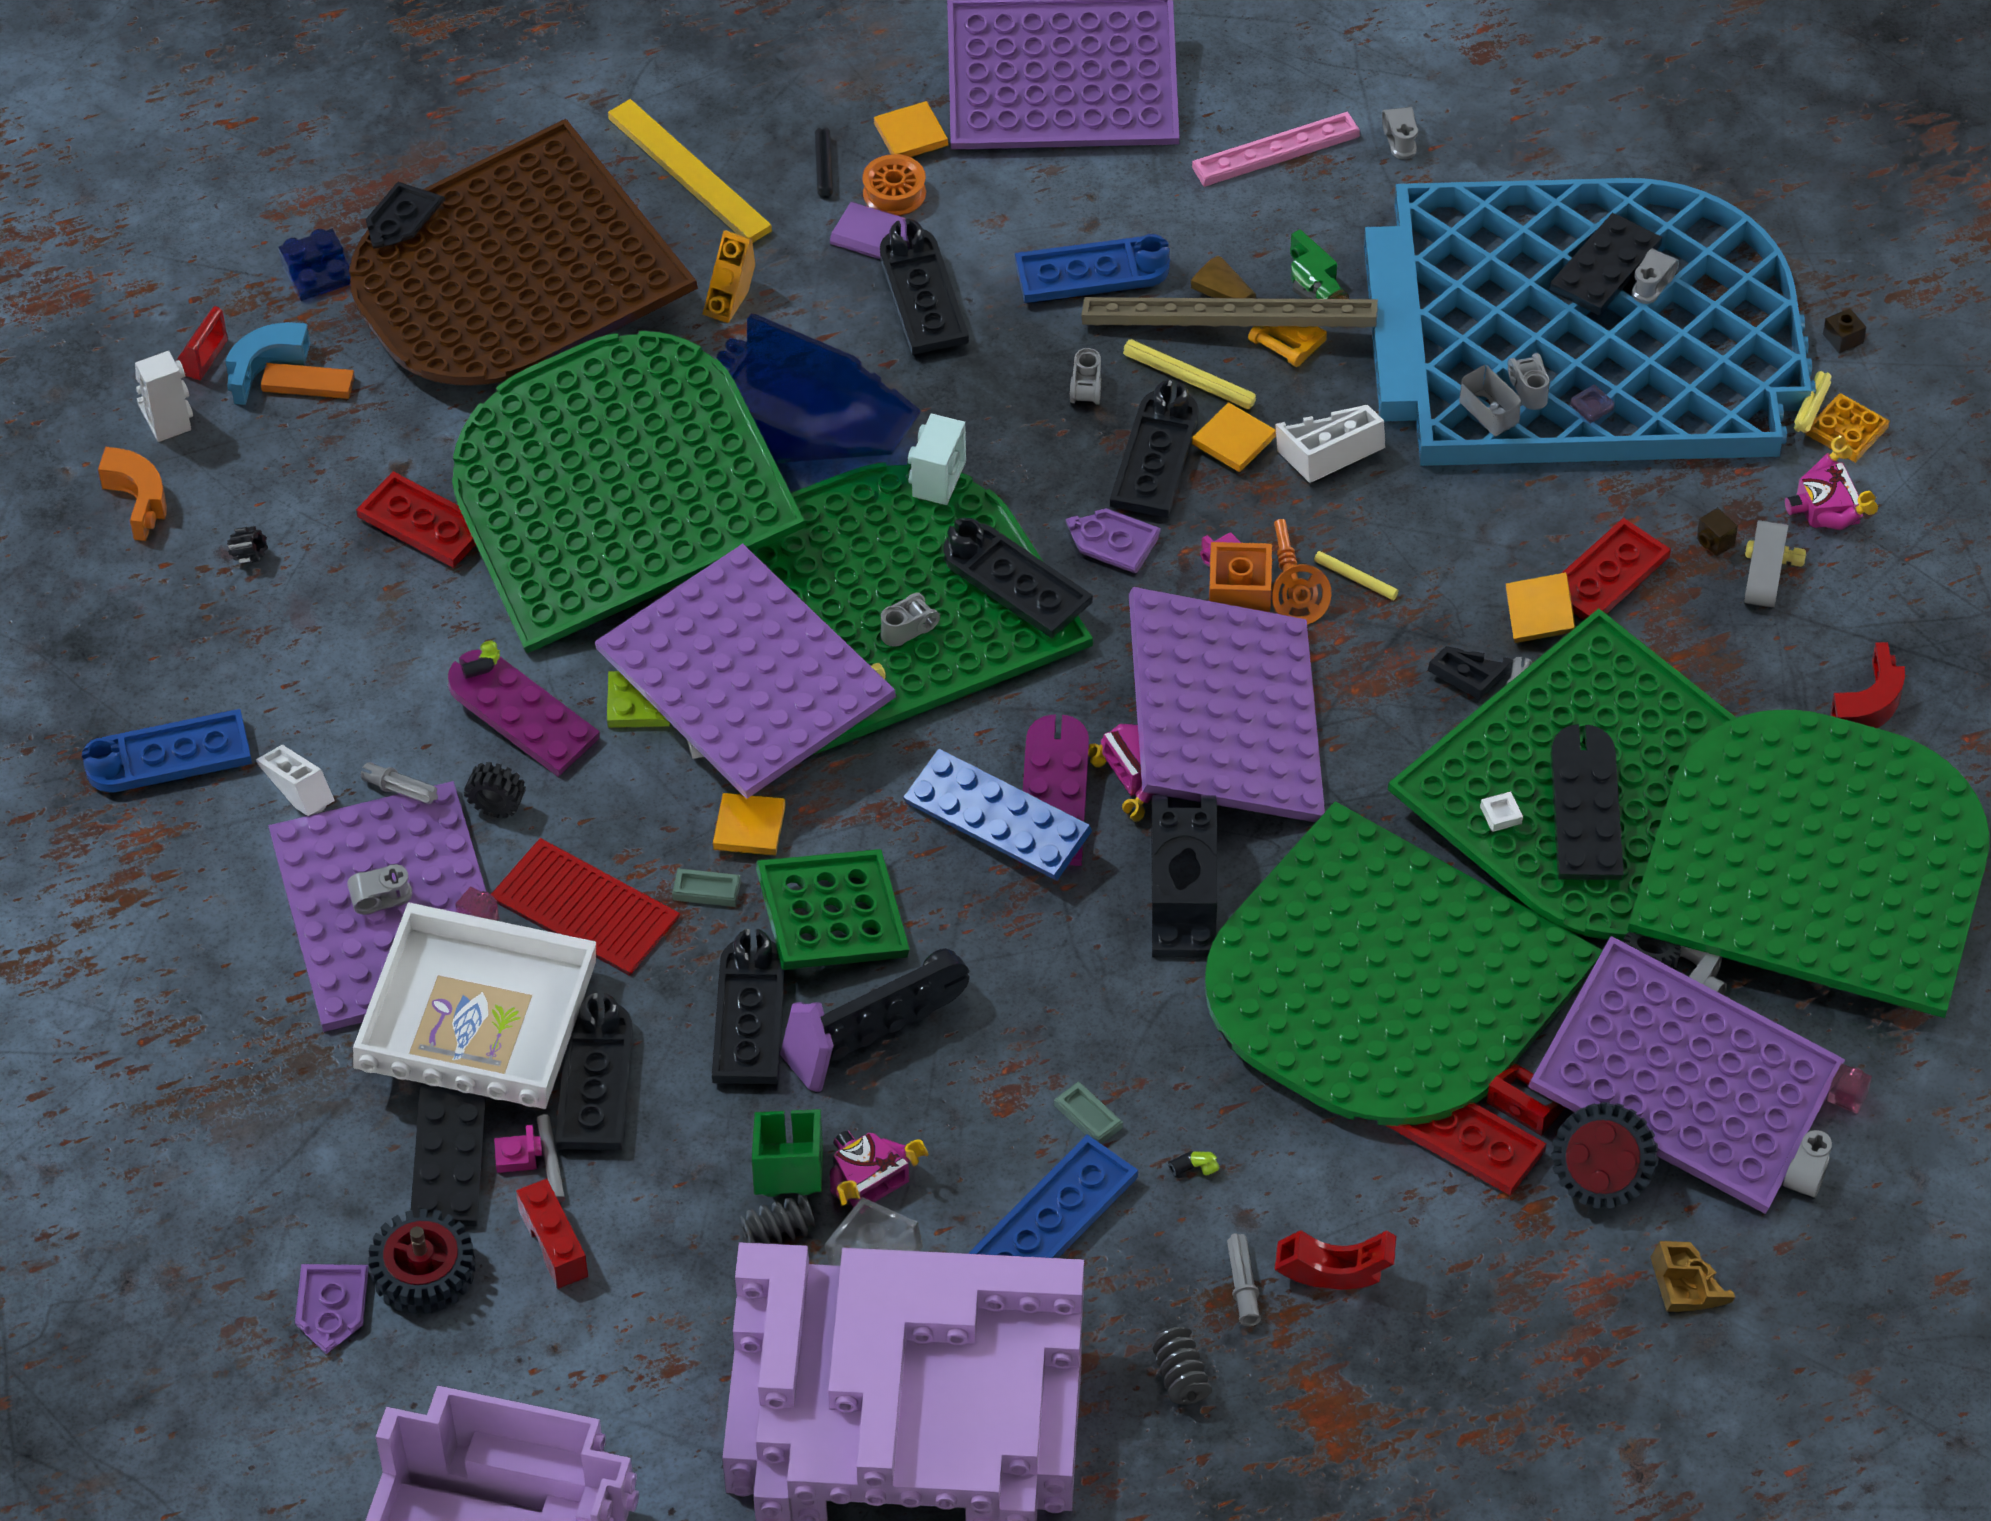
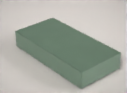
M677 868L672 899L674 901L736 907L741 876Z
M1079 1081L1054 1099V1106L1085 1135L1088 1134L1100 1144H1103L1123 1128V1121Z

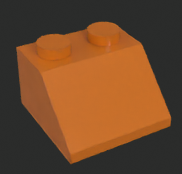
M1211 542L1209 601L1270 612L1272 544Z

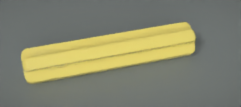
M1819 371L1816 373L1813 379L1816 385V394L1812 391L1811 396L1804 399L1794 421L1795 431H1802L1803 433L1810 431L1831 384L1832 376L1829 372Z

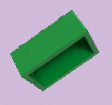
M821 1109L791 1110L793 1143H787L784 1111L755 1112L752 1144L754 1195L763 1194L767 1197H774L782 1193L810 1195L814 1192H821L823 1165Z

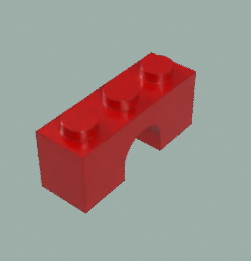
M546 1178L516 1190L519 1213L531 1237H537L544 1256V1263L557 1289L589 1277L586 1255L548 1179Z

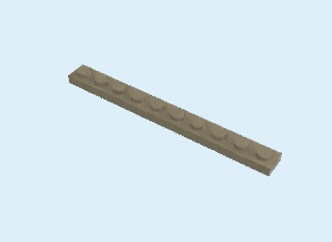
M1084 297L1081 316L1082 325L1095 326L1206 325L1213 327L1328 326L1333 328L1339 326L1365 328L1376 327L1378 299Z

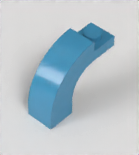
M285 322L266 325L248 333L232 347L225 363L228 373L227 387L228 391L232 392L234 404L246 405L253 379L261 370L265 369L266 363L305 365L311 344L306 323Z

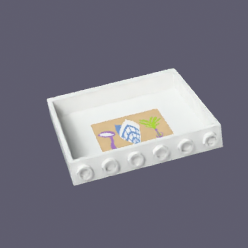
M408 902L353 1046V1068L368 1073L392 1076L401 1080L406 1079L430 1086L458 1090L462 1093H472L495 1100H505L528 1107L546 1109L596 963V942Z

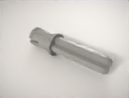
M371 762L366 763L362 767L372 772L369 774L361 771V779L364 782L379 786L382 791H394L426 804H431L433 800L436 801L438 799L435 786L402 775L395 768H383Z
M1233 1233L1227 1240L1235 1286L1232 1295L1233 1299L1237 1301L1241 1325L1254 1326L1261 1321L1257 1297L1260 1293L1258 1287L1254 1284L1247 1237L1244 1234Z

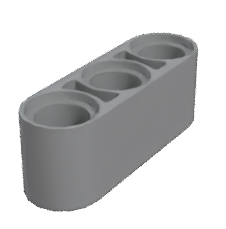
M1758 520L1744 603L1775 608L1788 531L1787 524Z

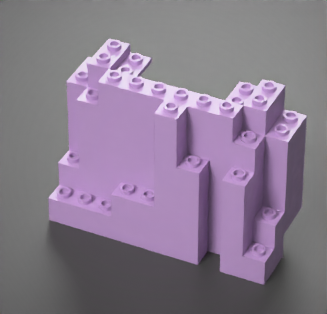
M739 1242L735 1273L737 1298L733 1325L734 1358L722 1459L726 1493H733L742 1497L754 1494L756 1521H827V1501L837 1504L865 1502L873 1506L901 1504L909 1508L920 1505L937 1506L941 1509L960 1507L966 1508V1521H1037V1509L1046 1510L1051 1513L1072 1511L1081 1380L1084 1260L842 1248L840 1266L809 1264L808 1246Z
M437 1386L427 1415L386 1407L376 1434L383 1473L365 1521H626L629 1511L634 1512L638 1503L639 1491L635 1490L637 1474L632 1472L631 1458L604 1452L606 1435L601 1433L600 1419Z

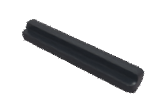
M818 128L815 131L817 192L821 197L825 195L831 196L833 193L830 130L828 128Z

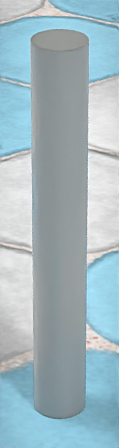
M544 1114L537 1117L539 1135L541 1136L547 1177L559 1203L565 1201L550 1116Z

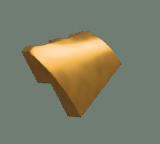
M1215 256L1209 260L1191 280V289L1213 298H1256L1255 292L1220 256Z
M1659 1241L1650 1258L1667 1312L1702 1310L1726 1305L1734 1301V1292L1731 1289L1724 1291L1714 1279L1717 1272L1710 1264L1701 1259L1699 1251L1691 1242Z

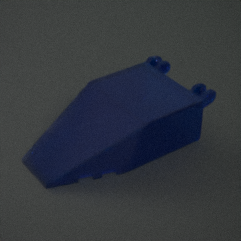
M751 313L747 318V342L740 339L737 340L736 338H729L725 343L727 351L721 350L716 356L723 366L730 369L729 373L735 381L775 463L892 455L920 415L918 407L896 389H889L881 382L879 375L875 372L871 374L854 355L754 313Z

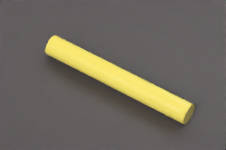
M1318 551L1315 555L1314 562L1391 600L1396 599L1399 592L1398 589L1321 551Z

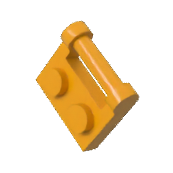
M1253 326L1248 334V340L1255 344L1261 343L1287 358L1288 363L1298 367L1327 340V331L1318 326Z

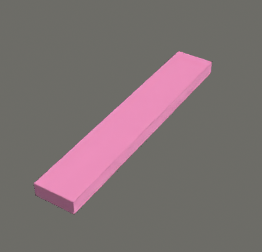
M1347 111L1192 161V169L1202 185L1206 187L1359 138L1360 129Z

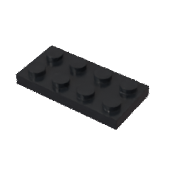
M1612 212L1550 282L1549 291L1600 316L1635 276V271L1644 260L1647 252L1650 249L1657 250L1661 246L1662 237Z

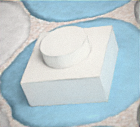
M1511 792L1481 799L1480 808L1492 832L1522 824L1523 815Z

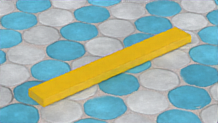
M631 99L608 112V119L736 234L751 238L752 243L772 232V225Z

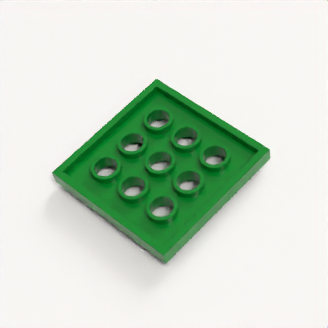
M881 849L757 861L756 871L782 970L908 958L910 949ZM857 877L864 881V883L854 884L849 879ZM827 880L833 886L823 887L818 881ZM796 883L802 889L792 890L787 887V884ZM864 902L871 908L866 910L860 909L856 904ZM833 905L840 909V911L835 913L829 912L825 909V906ZM802 908L809 912V914L802 916L796 914L793 910ZM870 927L877 931L878 934L869 935L863 929ZM839 930L847 936L844 938L835 937L831 932ZM807 933L811 934L816 939L813 941H806L802 939L800 935Z

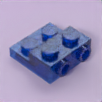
M333 228L326 231L324 229H316L308 237L299 240L297 238H289L283 245L278 246L281 264L300 301L350 285V266Z

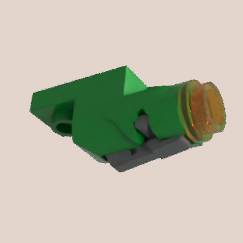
M1301 229L1292 233L1290 254L1294 259L1291 264L1293 291L1304 299H1349V294L1336 281L1337 262Z

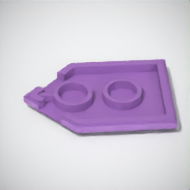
M850 202L831 233L830 244L880 259L881 241L889 233L891 226L896 221H900L901 237L907 242L905 236L906 218L859 203Z
M1107 508L1097 510L1093 515L1082 518L1074 516L1066 519V524L1080 553L1132 573H1138L1156 544L1161 532V528Z
M796 1002L792 1004L780 1055L809 1090L820 1092L823 1089L834 1045L830 1033L825 1034L824 1026L820 1018L825 1015L822 1004L820 1002H813L811 1004Z
M301 1264L295 1325L325 1354L363 1326L369 1265Z

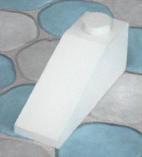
M284 745L256 759L259 767L290 803L305 815L318 814L328 804L335 801L322 770Z

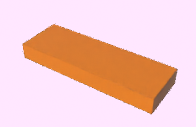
M266 363L261 381L262 392L349 399L355 375L354 370Z

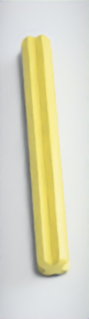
M1128 340L1124 346L1123 354L1245 409H1251L1256 401L1255 393L1135 340Z

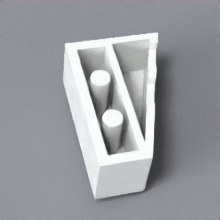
M169 351L135 362L136 380L140 383L136 387V391L138 394L142 393V397L137 398V403L157 441L160 442L191 431L189 418L193 417V412L189 402L185 400V398L189 397V392L185 382L181 380V378L185 377L181 362L179 360L174 361Z
M1368 405L1331 412V417L1314 421L1312 416L1303 418V423L1290 426H1286L1285 422L1275 424L1277 451L1309 483L1385 448L1384 420Z

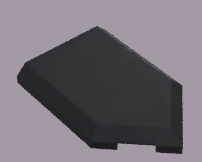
M397 182L365 219L373 249L414 238L445 201V197Z

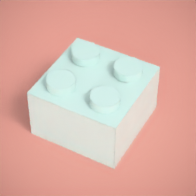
M930 414L926 425L922 424L920 426L918 443L916 446L911 447L908 455V464H911L908 482L912 484L913 497L944 505L948 504L966 463L964 421Z

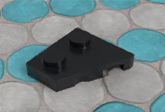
M1446 646L1429 662L1427 671L1473 697L1480 699L1511 670L1513 660L1503 657V662L1484 659L1485 653L1467 652L1459 648Z

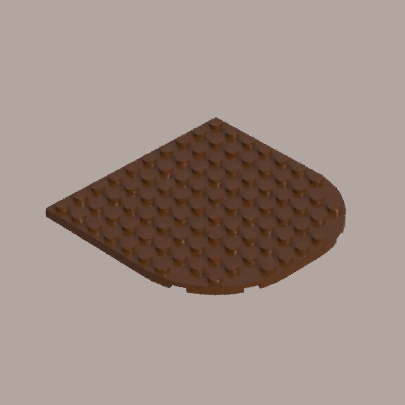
M567 119L561 120L424 188L423 190L444 196L445 201L414 238L373 249L369 230H367L354 251L349 269L351 276L350 289L357 310L390 356L402 367L418 376L453 385H483L505 381L526 368L582 343L605 336L698 289L696 279Z

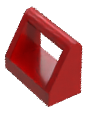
M214 306L176 359V361L179 360L181 362L185 376L201 381L228 341L223 311L219 307Z
M1516 1063L1497 1075L1489 1084L1487 1104L1542 1136L1566 1107L1555 1101L1545 1106L1512 1086L1511 1084L1515 1079L1529 1085L1534 1075Z

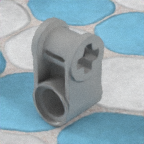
M1403 107L1383 110V130L1387 136L1391 153L1398 159L1414 157L1417 151L1415 138L1418 135V128L1413 108Z
M1650 249L1635 271L1637 282L1632 289V297L1643 304H1650L1656 301L1667 284L1674 278L1679 260L1655 249Z
M1083 348L1074 357L1073 377H1071L1070 403L1092 401L1095 405H1100L1101 356L1095 349Z
M1535 353L1530 358L1520 360L1515 358L1508 359L1509 377L1521 398V403L1526 408L1532 410L1544 408L1548 402L1550 380L1540 354Z
M913 593L906 599L886 607L882 611L881 639L889 646L903 645L918 635L932 630L938 624L940 614L925 603V597L921 593Z
M393 864L368 872H359L348 879L347 885L354 911L358 914L367 915L378 910L406 904L412 897V887L408 883L409 875L406 868L402 865ZM392 873L395 874L396 880H393ZM397 890L400 892V897H397Z
M1819 1130L1810 1131L1805 1134L1795 1158L1792 1159L1783 1183L1784 1187L1816 1198L1829 1163V1154L1832 1148V1141L1828 1134Z

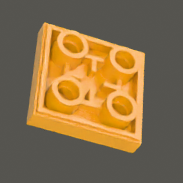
M927 101L874 117V125L891 154L912 157L948 146V138Z
M1839 393L1815 418L1810 431L1805 433V435L1832 449L1831 443L1834 438L1838 436L1844 437L1846 440L1845 445L1849 444L1852 448V455L1848 459L1856 463L1889 428L1890 420Z
M1228 402L1192 437V445L1236 471L1241 472L1276 437V430Z
M1566 572L1506 583L1515 643L1568 634L1575 628Z
M723 793L713 839V850L776 856L786 806L785 799L750 796L746 799L741 794Z

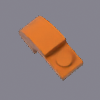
M105 447L98 467L102 489L127 492L137 498L130 518V524L134 540L146 541L149 530L154 529L156 519H165L167 505L160 474L149 460L135 452Z

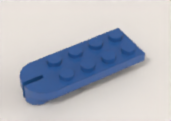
M1147 234L1142 237L1015 253V264L1024 303L1155 286L1164 281L1169 274V244L1167 240L1159 235Z
M241 709L96 738L87 743L82 751L83 764L89 783L94 788L104 792H119L252 764Z

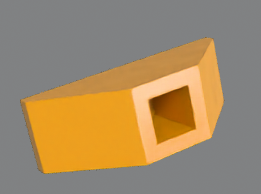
M727 230L723 231L702 315L729 323L749 292L755 268L751 238Z

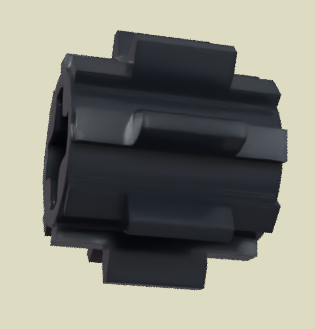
M255 526L234 529L235 533L230 535V540H227L229 555H232L234 560H239V564L261 561L260 557H263L265 555L264 552L268 550L266 535H263L261 530H256Z

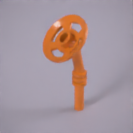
M1278 519L1274 522L1279 547L1277 551L1279 568L1283 572L1278 576L1273 585L1271 594L1272 604L1277 614L1306 619L1307 624H1310L1321 618L1327 611L1332 596L1331 585L1326 575L1318 568L1307 564L1297 565L1295 550L1290 545L1286 520ZM1297 572H1308L1312 575L1306 580L1298 578ZM1282 583H1283V584H1284L1283 589H1282V600H1283V603L1280 604V601H1279V590H1280V587H1281V585H1282ZM1317 584H1321L1322 597L1319 605L1315 603L1318 597ZM1292 607L1296 609L1307 608L1309 614L1293 616L1289 612Z

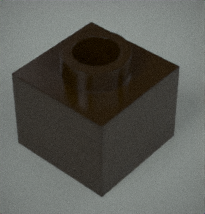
M1849 308L1825 318L1823 335L1838 353H1842L1864 343L1867 327Z
M1717 507L1699 518L1696 538L1704 548L1709 549L1717 557L1735 546L1738 525Z

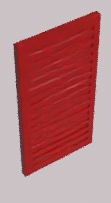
M539 838L489 895L491 901L548 932L595 941L596 958L629 976L680 917V913L542 838Z

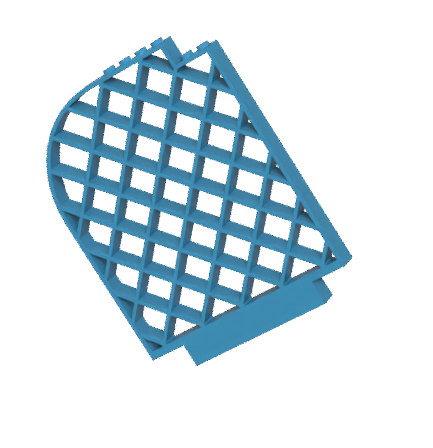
M1645 178L1396 184L1394 202L1396 226L1365 227L1364 255L1368 298L1378 299L1376 327H1371L1379 416L1384 421H1416L1420 466L1780 457L1781 445L1787 442L1786 426H1781L1783 411H1799L1804 399L1811 396L1812 391L1816 394L1815 381L1810 380L1809 377L1812 375L1811 358H1806L1809 349L1808 337L1803 336L1802 333L1805 330L1804 314H1799L1795 284L1785 256L1776 242L1755 220L1732 204L1705 191L1678 183ZM1579 204H1597L1609 213L1594 224L1573 209ZM1648 204L1676 208L1681 211L1670 221L1666 222L1645 209ZM1525 205L1537 213V215L1522 226L1502 213V211L1508 206ZM1439 207H1454L1466 216L1451 228L1430 213ZM1613 212L1661 236L1662 244L1657 251L1662 252L1666 248L1689 264L1674 276L1653 303H1640L1626 292L1621 291L1607 308L1624 319L1608 331L1586 316L1591 311L1573 302L1568 305L1548 292L1547 289L1550 287V282ZM1702 217L1728 229L1708 248L1684 233ZM1554 225L1577 239L1563 252L1541 238ZM1482 227L1505 241L1491 253L1469 240ZM1412 229L1433 242L1419 255L1414 254ZM1743 241L1750 245L1763 259L1748 274L1724 259ZM1521 252L1544 266L1530 279L1507 265ZM1449 254L1472 268L1458 281L1435 267ZM1706 274L1729 290L1714 301L1693 288L1692 285ZM1773 275L1779 283L1783 296L1764 285ZM1488 280L1511 293L1497 307L1474 293ZM1417 282L1439 295L1424 309H1420ZM1744 300H1747L1770 316L1757 327H1754L1731 311ZM1675 302L1695 315L1696 318L1684 329H1681L1659 315V313L1670 303ZM1528 305L1551 320L1537 333L1513 318ZM1455 307L1478 321L1477 324L1463 335L1441 321ZM1787 325H1789L1793 351L1772 338ZM1715 328L1737 344L1725 355H1721L1699 341V339L1709 330ZM1640 329L1664 344L1650 358L1626 343ZM1567 331L1591 346L1577 359H1574L1553 345ZM1494 333L1518 348L1504 361L1499 360L1480 347ZM1423 336L1444 349L1430 363H1425ZM1539 353L1543 365L1558 374L1549 382L1547 405L1539 410L1528 409L1522 405L1520 407L1519 423L1495 437L1490 432L1483 439L1465 440L1451 430L1467 416L1485 427L1459 402L1461 385L1445 375L1461 361L1474 370L1485 365L1484 376L1488 366L1516 394H1518L1517 390L1512 384L1508 373V359L1510 358L1520 360L1530 358L1533 354ZM1752 354H1755L1777 368L1778 371L1763 382L1741 368L1740 365ZM1680 355L1705 371L1691 384L1666 369ZM1607 357L1631 372L1617 386L1593 371ZM1798 380L1799 387H1787L1792 381ZM1720 382L1746 398L1732 411L1706 395ZM1647 384L1672 399L1658 413L1633 398ZM1573 386L1599 401L1583 415L1559 399ZM1428 390L1450 404L1435 419H1431ZM1476 396L1486 407H1490V404L1486 402V397ZM1764 409L1767 411L1770 432H1762L1747 421L1759 410ZM1689 410L1713 426V428L1706 434H1688L1673 423ZM1615 412L1639 429L1631 436H1614L1599 425ZM1542 414L1565 431L1557 438H1539L1525 427Z

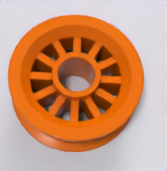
M900 154L884 155L871 161L864 169L862 176L864 184L863 197L869 207L901 216L915 211L924 202L926 197V174L922 165L915 159Z

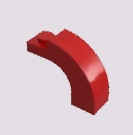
M1888 642L1875 643L1872 658L1875 683L1868 689L1859 692L1834 693L1830 711L1831 716L1879 728L1894 715L1902 695L1905 666H1896L1895 655H1890Z
M1300 1230L1278 1241L1275 1271L1299 1283L1319 1288L1346 1290L1371 1286L1380 1282L1382 1270L1394 1265L1397 1236L1386 1230L1359 1244L1339 1246L1321 1242Z

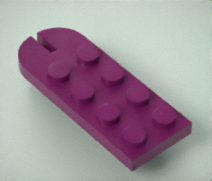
M477 649L462 654L459 657V663L454 661L448 672V688L451 695L557 777L565 772L600 738L599 730L502 657L498 659L493 670L489 673L465 679L461 664L478 660L482 651Z
M1056 714L1043 716L1037 719L1027 731L1023 791L1085 822L1089 735L1087 729L1076 718L1062 715L1061 739H1055ZM1083 845L1069 865L1082 866Z

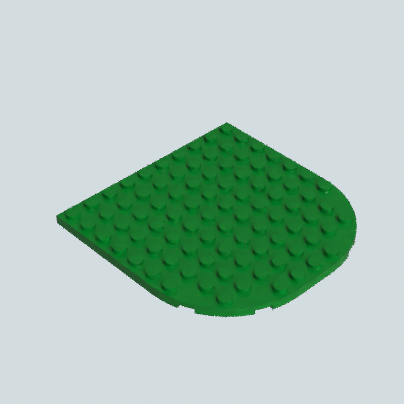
M639 331V334L619 336L618 333L605 335L575 346L513 375L496 387L497 391L484 404L480 402L461 430L453 454L452 484L455 498L526 654L684 583L741 544H744L752 552L807 527L728 370L718 359H714L704 352L699 345L671 334Z
M886 462L844 472L792 492L791 495L807 527L752 551L765 566L869 665L880 663L885 670L886 678L884 680L895 689L896 698L813 753V755L1093 646V637L1079 616L1051 639L948 568L944 561V542L948 537V529L950 525L954 527V522L957 519L965 517L975 519L981 524L994 528L1043 561L1003 500L991 489L986 490L973 482V477L961 472L948 504L944 505L912 496V484L908 482L911 464H908V462L907 465L887 466ZM913 593H921L925 597V603L940 614L938 624L929 632L922 633L903 645H886L881 639L882 611L886 607L906 599Z
M1598 608L1388 783L1387 790L1541 917L1555 925L1584 936L1609 940L1612 936L1620 941H1624V937L1629 932L1627 931L1629 921L1679 765L1692 746L1706 733L1736 717ZM1579 724L1581 750H1586L1582 743V733L1585 725H1593L1604 730L1611 737L1615 745L1624 872L1622 880L1558 879L1550 752L1556 735L1568 726ZM1511 792L1523 815L1522 824L1492 832L1480 808L1481 799Z
M1802 710L1760 711L1731 719L1699 739L1687 752L1679 765L1627 931L1945 1018L1989 852V829L1984 809L1968 781L1955 767L1933 750L1907 737L1837 717Z
M1335 801L1220 929L1208 954L1205 971V995L1211 1018L1219 1032L1222 1031L1227 1040L1232 1044V1049L1237 1055L1263 1074L1316 1105L1352 1120L1356 1116L1377 1120V1125H1418L1452 1116V1112L1470 1103L1476 1104L1487 1096L1489 1084L1492 1080L1516 1064L1587 979L1603 950Z

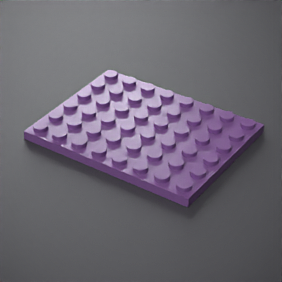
M947 0L951 150L1179 144L1173 0Z
M741 544L595 641L596 649L746 799L896 698L895 689L744 544Z
M1133 587L1129 593L1142 792L1167 795L1200 802L1201 795H1216L1217 805L1317 822L1325 813L1306 619Z
M454 781L435 785L438 799L436 801L433 800L431 804L397 794L268 825L323 1032L363 1022L408 902L495 920ZM393 864L402 865L406 868L409 875L408 883L412 887V897L406 904L378 910L367 915L358 914L354 911L347 885L348 879L359 872H368ZM392 873L393 880H396L395 874ZM397 890V897H400V892Z
M1611 936L1528 1087L1574 1112L1590 1104H1600L1602 1102H1610V1104L1614 1105L1618 1103L1624 1105V1108L1628 1110L1633 1109L1637 1112V1116L1644 1118L1648 1122L1646 1125L1649 1130H1653L1655 1134L1653 1137L1654 1141L1658 1144V1157L1766 1214L1786 1176L1792 1159L1795 1158L1803 1137L1808 1133L1845 1059Z

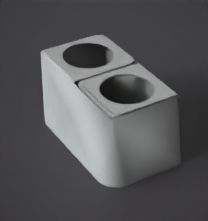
M1485 365L1462 378L1459 402L1496 437L1519 423L1521 398L1488 366L1486 367L1484 379ZM1476 396L1486 397L1490 401V407H1486Z

